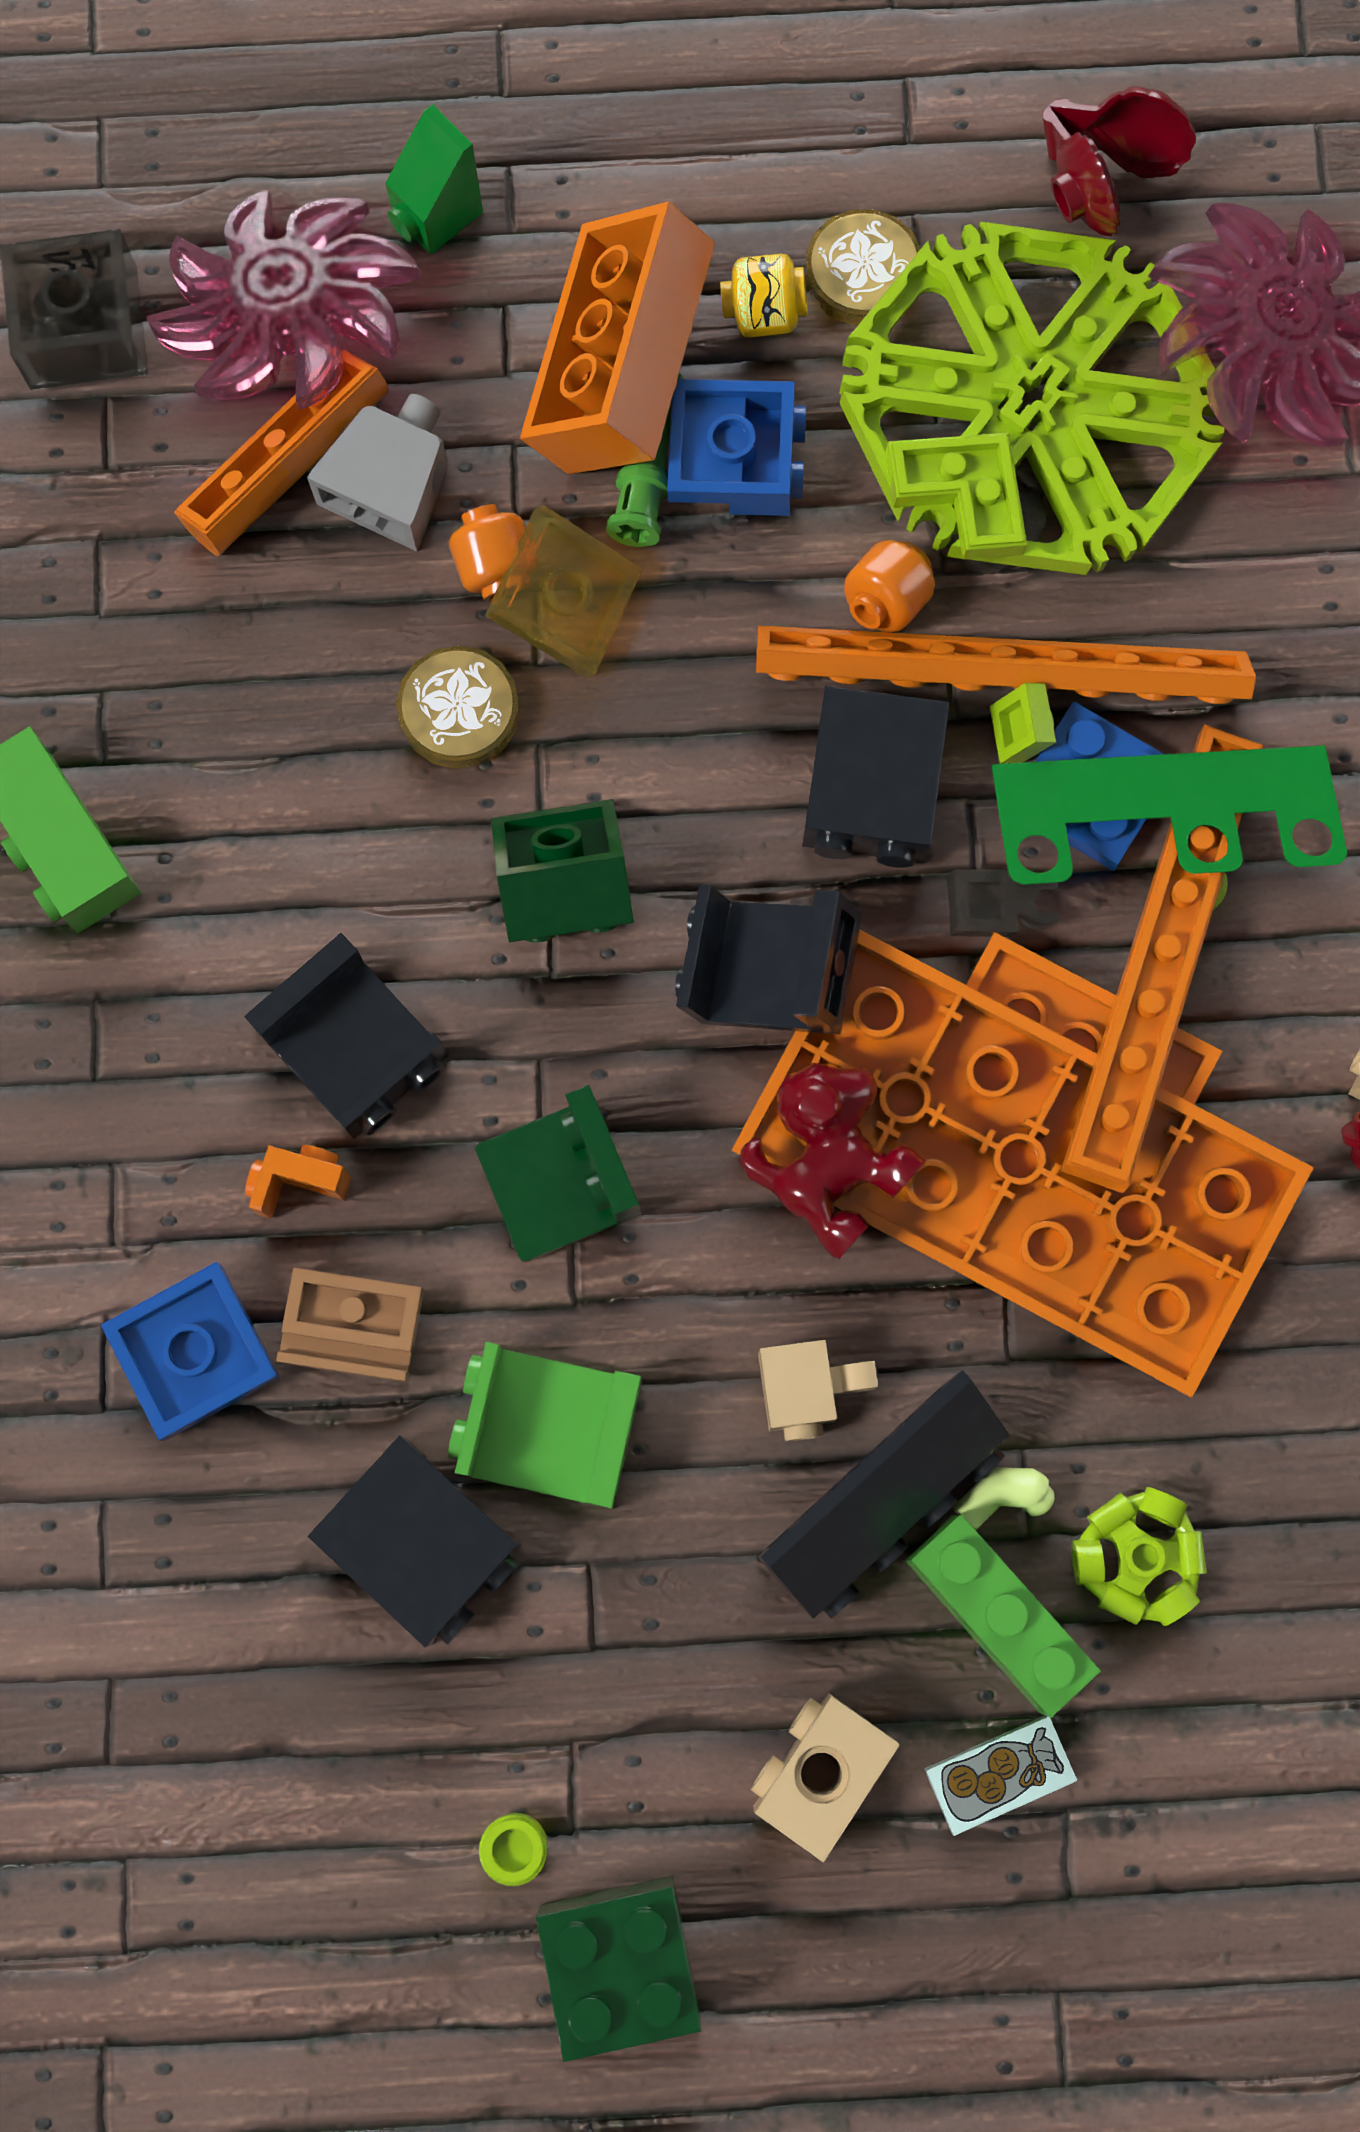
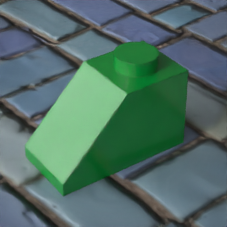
M432 104L423 111L385 182L391 207L388 211L390 222L406 241L411 242L415 239L430 255L483 213L473 144Z

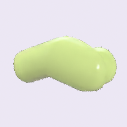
M996 1467L978 1481L952 1508L957 1515L961 1514L977 1530L1000 1506L1022 1508L1030 1516H1040L1050 1510L1055 1497L1054 1491L1049 1486V1480L1041 1472L1033 1468Z

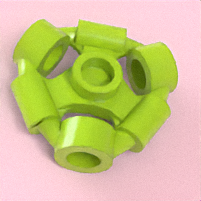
M1146 1487L1145 1492L1127 1498L1122 1493L1113 1497L1087 1516L1090 1525L1078 1540L1072 1541L1071 1557L1076 1584L1078 1586L1084 1585L1099 1599L1097 1604L1099 1608L1135 1625L1141 1619L1158 1621L1163 1626H1167L1180 1619L1200 1602L1196 1596L1200 1574L1207 1573L1202 1531H1194L1186 1513L1188 1505L1167 1493L1151 1487ZM1138 1511L1153 1520L1176 1528L1174 1535L1166 1541L1151 1537L1137 1527L1136 1515ZM1099 1539H1107L1113 1542L1118 1556V1576L1109 1582H1104L1105 1565ZM1167 1570H1173L1181 1576L1182 1580L1161 1592L1150 1603L1147 1601L1144 1590L1156 1576Z

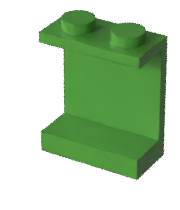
M486 1342L483 1356L472 1354L468 1364L463 1393L473 1395L467 1421L457 1419L454 1424L449 1443L448 1458L458 1460L455 1473L463 1476L614 1509L642 1378L638 1375L616 1370L613 1374L505 1350L499 1344Z

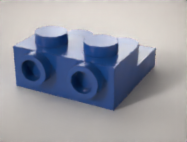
M677 379V386L672 397L667 486L668 502L729 504L730 514L790 516L791 498L803 499L804 461H792L793 443H805L806 406L795 405V382Z

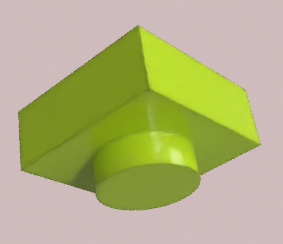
M1024 683L989 706L1000 764L1023 763L1056 743L1054 719L1050 711L1045 684Z

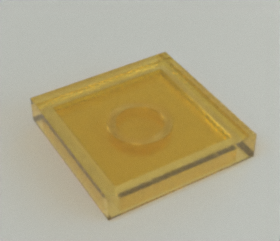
M545 505L534 509L485 616L585 678L590 677L597 672L643 569Z

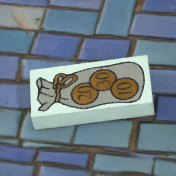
M1045 1715L924 1768L949 1829L954 1836L1077 1781L1050 1717Z

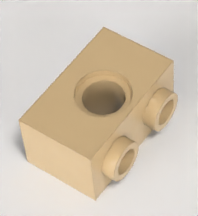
M830 1693L826 1694L820 1704L812 1698L806 1702L788 1731L797 1738L783 1761L772 1755L750 1789L759 1796L753 1805L755 1814L823 1863L900 1745L891 1736ZM816 1753L832 1755L837 1760L839 1766L836 1781L824 1790L809 1788L803 1783L801 1778V1769L808 1757Z

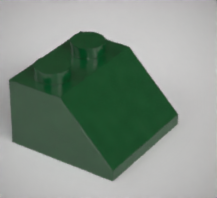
M613 799L491 818L496 875L509 943L522 940L532 943L545 942L556 935L585 930L602 933L613 930L618 925L634 923L625 858Z

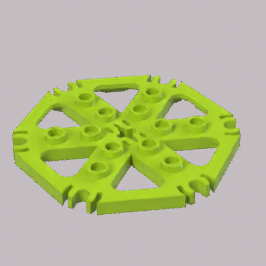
M980 221L978 229L971 224L964 226L960 238L964 250H956L950 247L944 234L937 235L933 252L927 241L848 337L842 366L857 368L864 374L861 376L843 375L839 394H841L839 403L897 521L899 522L902 514L910 507L893 508L885 454L888 441L880 427V419L885 414L893 411L972 421L961 436L1009 432L1015 469L1025 457L1028 459L1062 527V536L1055 542L1027 541V547L1023 555L968 560L1087 575L1091 568L1097 573L1106 566L1109 558L1103 549V545L1116 547L1124 562L1131 560L1137 548L1140 555L1215 456L1222 444L1219 441L1225 429L1224 426L1208 424L1202 417L1220 416L1226 406V398L1222 397L1226 389L1165 273L1158 284L1151 289H1147L1155 274L1156 266L1150 262L1140 274L1127 272L1123 265L1131 251L1129 247L1125 245L1119 248L1113 255L1111 262L1104 260L1111 254L1116 240ZM1010 262L1065 268L1075 272L1080 278L1081 285L1040 336L1004 268V265ZM934 292L942 295L949 303L974 354L890 343L888 335L919 296L924 293ZM1136 321H1144L1151 324L1158 332L1179 373L1180 381L1173 382L1093 371V369L1129 324ZM1048 378L1042 391L1041 401L1036 400L1032 405L1028 404L1021 414L1018 415L1024 393H1029L1034 387L1038 388L1044 379ZM1004 401H1005L1006 404H1005V405L1003 406V408L1000 410L999 408L1001 407V405H1002V404L1004 403ZM1033 422H1036V427L1030 431L1029 427ZM1092 438L1161 447L1167 450L1173 457L1174 469L1146 506L1138 510H1130ZM954 503L915 506L911 511L906 530L910 533H913L918 525L924 521H932L939 526L940 530L932 545V548L936 551L946 547L950 542L952 534L959 536ZM960 539L951 545L947 557L962 559Z

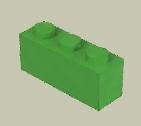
M29 726L0 744V821L10 835L0 842L21 873L31 868L42 886L32 892L52 922L55 923L63 918L79 934L142 894L48 748L33 729Z
M961 1514L952 1515L904 1559L1039 1713L1052 1718L1101 1672Z

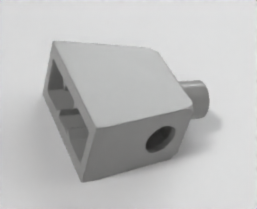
M410 394L397 417L374 406L362 408L307 477L316 504L414 551H418L448 465L443 441L437 435L430 433L441 415L439 408L433 402L418 394Z

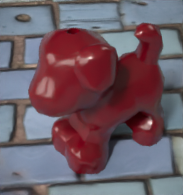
M812 1063L800 1071L788 1074L777 1091V1113L786 1130L807 1143L803 1153L781 1167L767 1160L762 1149L761 1139L752 1138L741 1149L739 1163L749 1179L771 1190L796 1217L805 1218L825 1250L832 1257L840 1259L870 1224L858 1212L848 1209L835 1212L833 1203L864 1182L879 1187L894 1198L926 1161L912 1148L903 1145L888 1154L876 1152L862 1134L858 1125L877 1095L878 1086L870 1072L863 1067L838 1069L824 1064Z

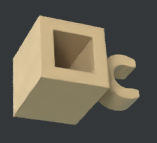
M826 1340L760 1348L758 1353L769 1432L783 1430L785 1442L823 1437L822 1424L834 1423L837 1420L834 1395L866 1392L878 1388L875 1361L829 1367Z

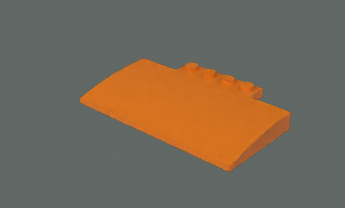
M859 929L841 1035L795 1031L731 1150L740 1155L743 1146L752 1138L761 1139L763 1152L769 1162L782 1167L803 1153L807 1143L788 1132L777 1113V1091L788 1074L800 1071L812 1063L824 1064L838 1069L863 1067L873 1075L878 1087L873 1104L858 1125L862 1134L876 1152L888 1154L903 1145L912 1148L926 1162L894 1198L879 1187L864 1182L844 1194L833 1205L841 1210L848 1209L860 1213L874 1228L1191 1398L1197 1390L1314 1168L1194 1105L1223 1051L1177 1027L1128 1189L1124 1193H1120L1062 1172L1061 1168L1116 995L995 932L965 985Z

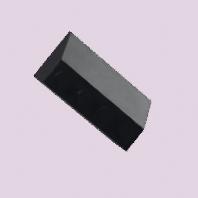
M962 1370L935 1391L762 1551L757 1558L809 1617L814 1619L823 1610L832 1619L860 1593L852 1583L870 1565H873L879 1573L885 1570L909 1547L901 1537L921 1519L929 1528L957 1502L950 1491L969 1474L977 1483L1005 1457L998 1446L1010 1434L974 1382Z

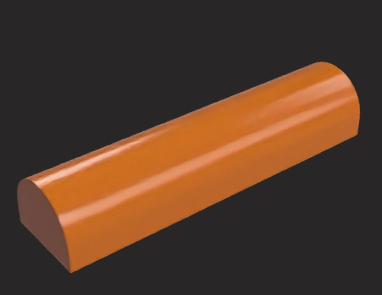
M344 349L341 350L174 511L185 528L208 551L219 557L329 450L362 408L375 406L389 392L388 385L378 368Z

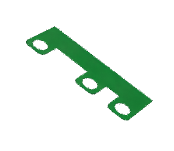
M1325 745L991 764L1008 874L1013 881L1019 884L1058 883L1070 878L1073 872L1066 823L1171 817L1180 866L1189 873L1202 874L1232 872L1241 866L1243 856L1234 813L1275 811L1283 854L1291 865L1295 867L1338 865L1347 856V848ZM1305 819H1314L1322 822L1328 827L1332 835L1330 849L1319 856H1311L1301 852L1294 844L1292 837L1295 825ZM1203 825L1219 829L1225 835L1228 842L1226 855L1216 862H1204L1197 859L1188 847V837L1193 829ZM1043 836L1053 842L1058 851V861L1051 870L1044 873H1035L1026 869L1021 864L1018 858V847L1025 838Z

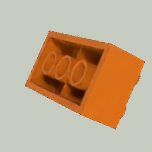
M670 201L591 221L581 226L520 435V439L567 474L653 461L656 458L715 241Z

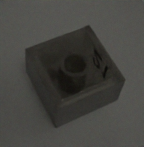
M121 229L0 245L10 355L30 390L149 374L138 271Z

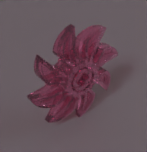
M269 189L256 193L241 202L226 220L224 236L232 260L211 254L180 236L176 237L169 254L170 266L179 290L191 305L148 315L146 318L156 339L170 351L193 360L215 361L194 384L198 396L216 400H234L258 394L278 382L281 359L287 355L296 354V402L299 410L309 407L332 392L342 377L344 361L336 334L342 335L344 338L356 340L390 360L394 359L399 347V330L391 305L378 289L420 279L418 266L413 258L396 243L374 235L352 233L370 213L366 201L337 197L305 204L289 214L286 227L287 234L280 239L272 240V198Z
M1230 203L1212 204L1205 214L1222 244L1193 242L1178 246L1162 256L1148 275L1151 279L1195 298L1178 312L1161 336L1159 361L1163 373L1197 355L1210 353L1213 350L1221 351L1226 355V358L1208 378L1207 396L1216 418L1231 435L1243 443L1251 436L1260 384L1262 383L1266 388L1265 402L1267 415L1284 432L1312 445L1325 447L1342 445L1349 437L1331 404L1343 406L1360 405V351L1356 349L1360 346V291L1355 294L1344 295L1341 298H1334L1327 293V289L1340 276L1345 267L1344 252L1337 236L1327 223L1314 212L1307 209L1300 217L1291 265L1286 256L1288 253L1286 234L1272 220L1245 206Z

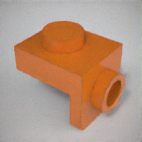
M268 1145L264 1160L256 1159L251 1166L245 1185V1196L251 1197L249 1208L259 1216L272 1219L283 1184L344 1201L352 1176L343 1166L337 1165L339 1155L310 1145H302L298 1154Z

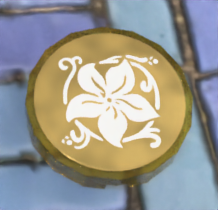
M852 209L831 217L814 233L806 251L805 277L807 288L811 296L813 293L814 297L821 303L820 308L831 318L850 325H859L921 248L914 233L897 217L875 209Z
M461 645L435 649L417 660L401 680L396 699L399 725L413 750L433 764L455 769L473 766L472 763L480 762L485 758L489 760L501 753L514 736L520 715L515 681L503 663L483 650Z

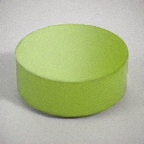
M507 1813L496 1818L483 1833L479 1845V1857L483 1869L494 1881L506 1886H519L534 1879L543 1868L548 1855V1840L544 1829L534 1818L523 1813Z

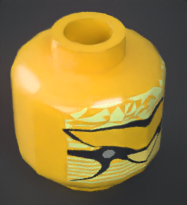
M780 253L740 258L733 265L732 280L720 283L724 319L735 318L737 329L744 337L791 333L796 329L799 317L808 316L804 267L795 268L794 262L786 254Z

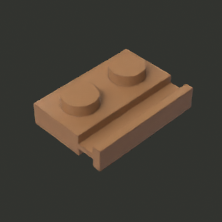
M293 1267L281 1331L283 1333L280 1351L277 1352L276 1361L282 1364L408 1383L411 1356L414 1352L424 1289L418 1286Z

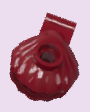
M1139 86L1128 87L1123 91H1117L1109 95L1098 106L1071 103L1068 99L1062 98L1053 101L1042 113L1048 156L1051 160L1056 161L1059 173L1051 178V188L1056 204L1068 223L1081 218L1090 229L1103 236L1112 237V234H1117L1121 213L1115 186L1108 167L1099 151H1103L1126 172H1132L1141 178L1153 179L1155 177H1170L1177 174L1181 166L1190 160L1192 149L1196 144V133L1186 111L1177 102L1173 101L1170 96L1160 90Z

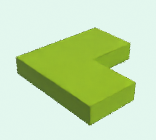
M1009 432L888 441L885 454L893 508L954 503L962 559L1023 555L1027 547V540Z

